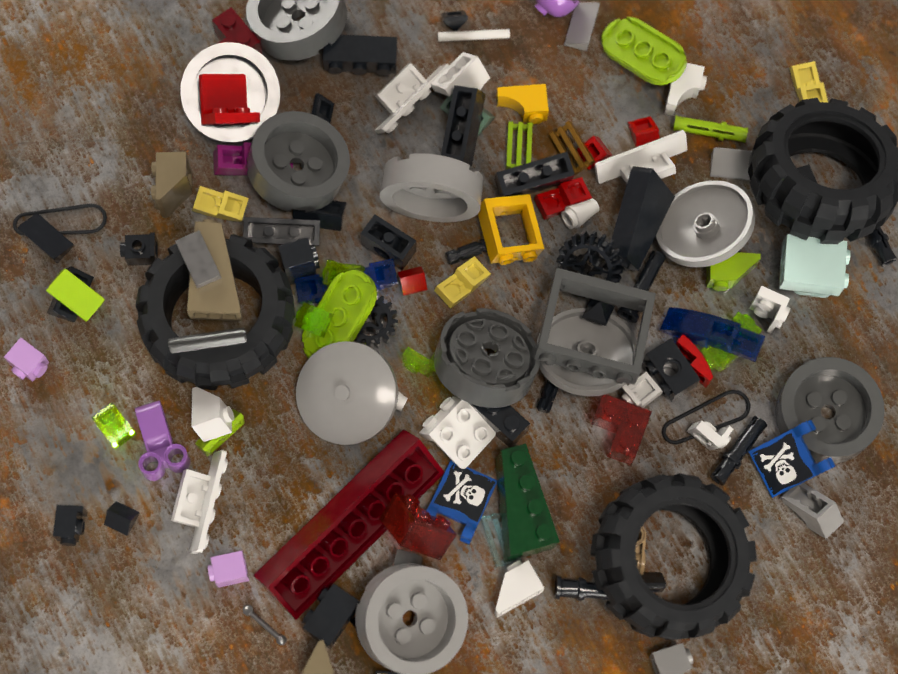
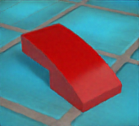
M579 177L561 183L556 189L537 194L534 201L543 219L546 220L560 215L565 210V207L590 200L592 196L583 178Z
M683 334L677 340L676 345L701 379L699 383L707 388L713 379L711 369L699 349Z

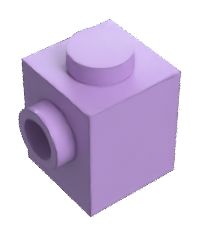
M22 338L4 356L9 365L13 367L11 371L22 380L27 377L32 382L46 372L47 365L49 364L44 354Z

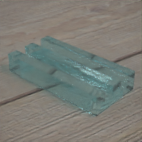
M500 513L481 517L496 568L522 560L519 558L504 563V560L500 561L488 522L493 521L502 553L504 554L502 530L498 520L501 519Z

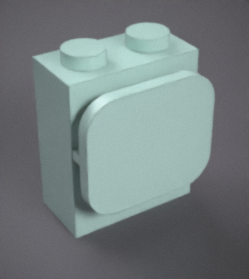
M787 234L782 242L779 289L792 290L798 295L826 298L830 295L839 296L844 288L848 287L849 283L846 265L849 264L851 253L850 250H847V241L843 240L838 244H820L819 238L809 236L807 240H803L794 235Z

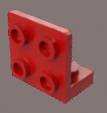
M245 74L199 75L202 125L260 122V112H250V108L247 106Z

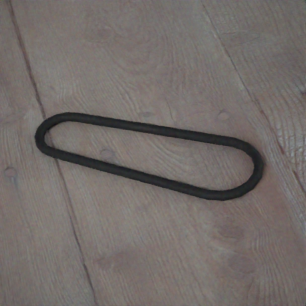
M89 203L21 213L15 217L13 228L17 234L25 236L17 228V221L21 217L36 213L44 214L94 207L99 209L103 215V221L99 227L93 230L59 231L62 235L92 234L104 227L107 215L101 206Z
M739 390L726 391L665 423L662 428L663 438L668 443L675 445L693 439L694 437L691 435L677 441L671 440L666 435V429L670 424L732 393L739 394L745 399L747 404L745 413L736 419L714 427L717 430L741 421L750 412L751 404L749 398Z

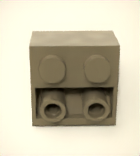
M157 152L156 162L151 163L152 177H155V185L151 186L152 200H155V208L160 210L162 218H168L192 195V169L186 152Z

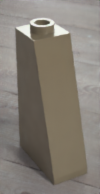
M212 219L195 222L194 232L200 231L221 278L197 289L190 275L187 304L188 315L190 319L243 321L222 224Z

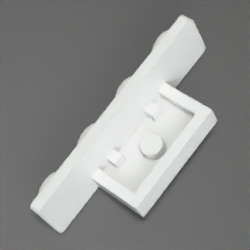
M412 63L407 64L375 96L391 114L375 131L378 134L384 132L388 134L398 126L396 121L402 115L403 117L409 115L415 108L413 104L418 99L422 101L431 93L429 89L431 83L449 64L439 66L427 79L419 73Z
M684 130L595 163L598 183L601 184L620 176L627 183L633 166L653 168L661 179L675 174L676 166L669 157L687 151L686 133Z
M220 450L213 453L208 475L189 469L183 470L171 521L195 527L189 553H202L208 545L209 534L207 532L209 524L213 522L215 517V509H213L215 499L221 493L222 485L220 484V479L227 468L228 460L225 459L227 451Z

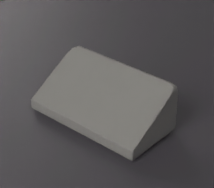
M582 2L574 9L564 46L583 51L588 50L599 11V2Z
M713 148L710 177L750 180L748 165L752 151Z

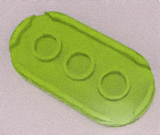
M626 17L627 19L620 20L619 18L612 21L604 29L602 45L605 54L648 83L654 85L670 84L684 73L687 59L682 46L640 19Z
M350 270L338 274L332 280L303 330V349L308 358L329 344L344 341L354 342L375 306L377 299L376 285L370 276L358 270Z

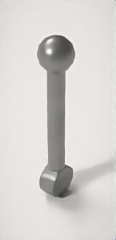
M251 605L243 607V613L246 616H251L276 638L278 645L286 643V637L279 635L254 612Z

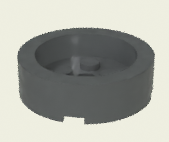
M248 0L246 17L252 32L258 38L261 47L267 54L282 60H302L319 54L318 50L329 43L332 45L339 38L346 25L347 7L344 0ZM301 14L305 16L301 18L300 21H294L297 17L301 16Z
M282 112L265 120L257 129L247 154V174L257 193L273 206L286 211L293 209L312 212L327 206L339 193L350 167L349 150L342 135L326 120L306 112ZM290 163H301L302 170L292 169Z
M477 308L476 312L469 313L462 311L450 318L443 327L434 354V367L442 384L461 400L486 408L506 407L524 398L534 382L541 361L534 359L537 344L531 336V330L525 324L507 313L486 308ZM485 349H492L495 351V353H490L489 355H487V351H485Z
M823 357L806 362L791 374L777 397L775 416L780 434L812 420L816 429L803 435L802 438L814 461L819 463L831 457L834 463L837 464L858 456L873 442L882 427L885 409L881 391L868 372L851 361L835 357ZM825 406L830 408L834 413L833 418L825 419L821 415V408Z

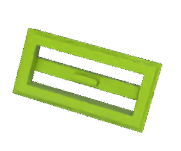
M508 121L506 169L523 165L521 164L523 131H527L526 164L531 162L533 123L523 124V122H518V124H513V121ZM513 130H518L516 164H511Z

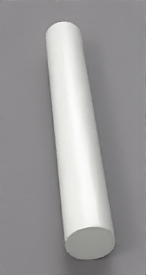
M509 29L438 32V42L510 39Z

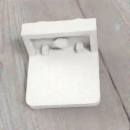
M453 396L452 398L448 397L441 403V409L435 416L432 415L425 420L422 425L424 428L419 434L425 440L435 442L459 468L465 469L495 437L496 432L468 402Z

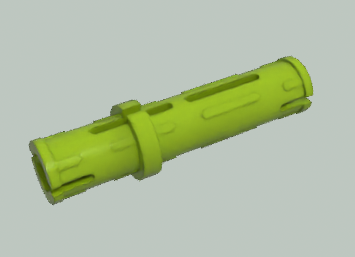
M678 115L675 116L673 131L684 130V132L716 137L719 141L728 139L745 143L748 134L747 127L727 125V122L724 121L715 123L680 117Z

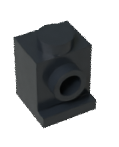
M155 232L144 235H125V242H120V255L125 257L128 266L151 265L158 258V239Z
M57 505L53 537L60 541L61 545L76 546V542H79V537L84 534L85 520L82 517H87L88 511L83 506Z

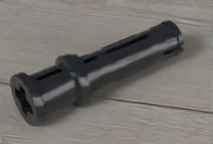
M655 250L651 251L649 259L633 288L649 291L666 259L663 253L655 252ZM619 307L617 314L628 322L636 323L639 319L638 314L640 311Z
M556 575L555 599L568 597L576 598L577 601L585 600V598L608 600L603 589L597 590L596 584L593 582H586V579L581 577L578 580L562 579L561 576Z

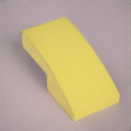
M815 61L790 67L792 80L800 101L818 98L820 102L828 103L824 83H820Z
M200 186L192 211L219 219L241 222L249 198L229 191L221 193Z
M474 256L458 267L453 275L437 285L434 291L450 308H453L487 280L491 273Z

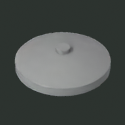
M717 180L699 182L682 189L674 195L675 198L656 234V238L663 253L677 264L687 267L715 265L732 257L747 243L754 230L755 211L750 198L740 187L729 182Z
M586 308L567 310L553 317L548 338L549 344L632 365L637 340L630 328L619 318L611 314L607 325L604 326L582 318ZM541 361L539 367L544 376L556 387L579 396L593 397L606 395L626 384L625 382L620 384L616 380L609 378H596L590 373L582 371H569L565 367L555 364L546 365L547 362Z
M336 342L319 349L304 364L297 380L296 401L303 421L314 434L334 444L353 445L374 438L389 424L397 407L398 384L391 365L378 351L361 343Z

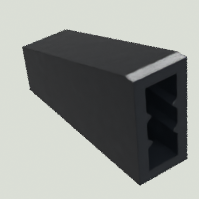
M632 167L611 240L615 242L612 247L620 248L621 250L617 256L624 257L623 263L620 264L624 266V271H639L675 198L653 168Z

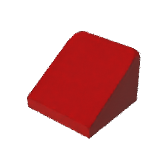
M651 116L628 122L636 147L660 139L659 129Z
M593 135L585 142L595 163L612 156L599 137ZM578 148V154L580 155L583 162H586L587 160L584 154L582 153L581 149ZM595 163L587 167L588 170L593 169L595 167Z

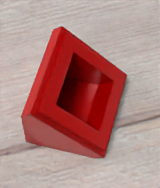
M421 266L397 272L403 296L427 290L425 273Z

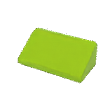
M65 268L59 272L45 290L86 322L105 301L102 296Z
M232 409L234 414L232 433L203 442L200 438L195 443L207 457L215 452L245 423L244 416L240 412Z

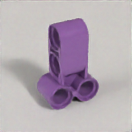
M160 400L136 407L135 413L147 451L140 457L138 462L144 477L150 481H157L164 476L165 469L167 468L175 473H182L183 470L188 469L191 463L190 457L185 447L180 444H173ZM174 455H184L179 463L171 462ZM149 463H158V467L155 470L146 471Z

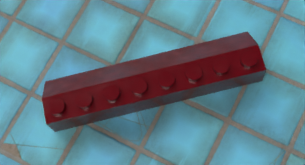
M403 429L253 576L297 620L318 599L325 587L329 588L445 472L421 440Z

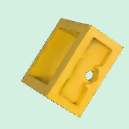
M530 194L486 198L481 202L478 217L490 264L500 263V265H508L519 260H523L525 263L536 260L545 248ZM521 214L529 245L502 247L495 216Z

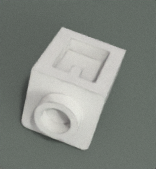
M701 420L693 423L687 432L711 451L718 448L722 449L731 440L729 435L733 428L730 425L725 426L716 433V428L712 424Z

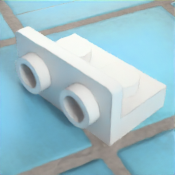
M761 286L749 309L753 310L761 318L769 317L772 319L767 329V332L772 333L775 327L780 329L782 323L785 322L791 309L787 307L790 298Z

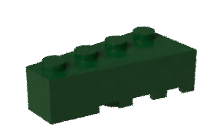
M526 443L503 449L495 460L500 495L499 509L502 519L501 533L504 543L503 557L504 563L552 550L560 541Z

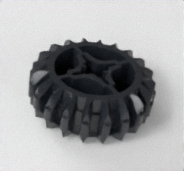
M583 231L580 235L575 233L571 239H567L564 242V246L559 249L560 255L557 257L556 262L560 264L557 268L576 273L580 272L594 277L595 274L607 273V277L603 278V280L619 283L622 279L620 274L624 271V266L620 265L623 263L624 257L617 256L621 250L620 248L612 247L615 243L614 240L609 241V243L605 241L606 234L599 238L596 231H593L590 236L587 231ZM588 248L585 255H573L574 251L578 249Z

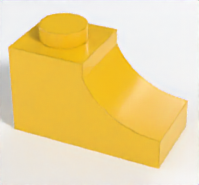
M546 84L497 87V107H507L516 111L522 117L523 122L539 124L547 121L549 109Z

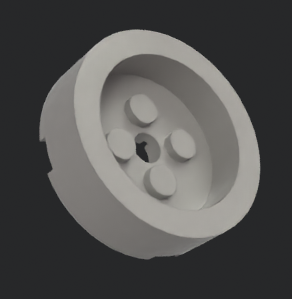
M410 154L409 159L401 160L397 156L388 160L384 165L380 199L391 210L411 218L433 222L464 221L473 218L480 211L484 178L479 171L472 172L469 170V164L454 158L434 154Z
M403 563L384 569L366 585L361 601L357 604L355 623L362 647L375 662L400 674H429L441 669L454 658L466 636L468 610L460 588L449 576L431 567ZM411 610L415 614L414 620L411 625H405L403 615Z

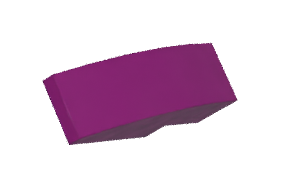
M244 142L242 146L217 144L213 152L214 175H248L247 154L251 143Z

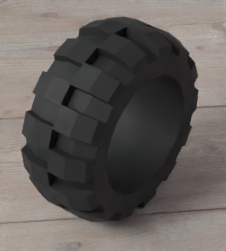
M231 234L230 239H226L234 278L249 284L262 298L260 315L253 328L246 334L247 342L217 348L170 353L168 339L179 337L172 330L173 310L180 296L189 288L190 272L176 244L167 248L169 255L165 259L156 258L145 273L147 279L145 285L138 288L135 307L138 311V320L136 322L141 338L155 363H159L164 368L166 374L180 383L188 381L201 389L215 391L219 385L230 384L233 389L250 383V377L258 372L264 375L278 362V354L281 350L287 349L292 337L295 307L287 274L282 272L278 260L266 248L258 249L253 246L251 239L236 234Z

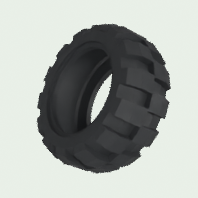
M818 98L801 100L795 107L789 104L771 116L769 122L762 126L749 157L748 174L750 186L757 204L765 205V215L777 226L784 224L791 229V235L803 240H807L810 236L819 238L820 244H838L844 238H847L850 242L863 238L884 225L898 202V144L896 135L887 124L884 126L876 122V115L862 107L860 110L847 106V101L831 98L826 103L820 102ZM808 152L832 156L848 165L857 174L863 186L854 189H833L822 186L804 176L796 168L790 157Z
M681 473L673 476L662 474L631 485L621 491L620 496L615 501L608 503L598 519L599 524H601L599 531L592 536L590 555L596 556L597 570L592 571L597 590L603 589L608 598L606 606L619 620L625 619L631 624L632 630L648 637H661L666 640L697 638L714 632L715 627L720 624H727L741 610L739 602L742 597L749 596L755 579V574L749 573L750 562L757 561L755 541L748 542L744 530L750 524L740 507L733 509L728 504L730 496L713 483L709 485L703 484L697 476ZM658 510L676 512L688 518L701 531L708 546L710 568L707 580L701 591L692 600L683 605L665 601L652 592L642 579L637 567L636 542L639 532L647 519Z

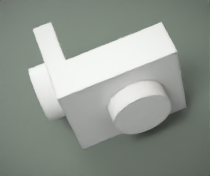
M645 372L638 377L635 385L629 384L627 386L625 384L622 387L624 394L621 397L630 408L634 406L639 412L659 397L663 391L651 376Z

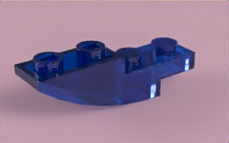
M669 307L660 331L678 338L684 334L694 344L708 348L710 345L756 362L765 341V336L741 328L740 323L682 308Z

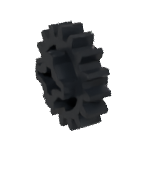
M384 296L376 300L375 308L372 309L367 318L371 321L375 319V324L372 322L366 323L365 321L356 336V343L362 344L364 342L369 347H371V343H375L376 347L380 348V341L383 340L385 343H389L388 334L395 336V329L393 327L398 326V320L393 318L397 317V311L391 310V301L384 304ZM384 317H387L388 321L384 329L381 322L384 320Z

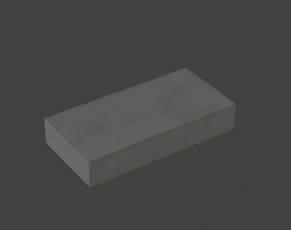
M200 231L175 241L197 289L221 278Z

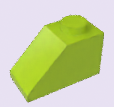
M737 252L723 262L707 266L706 288H713L715 291L732 289L757 266L761 259V254Z

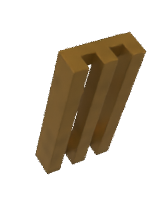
M567 121L566 125L560 126L556 132H552L549 135L560 154L567 152L559 138L562 136L579 165L576 167L569 155L576 176L595 163V160L573 123ZM568 130L584 154L586 162H583L566 133Z

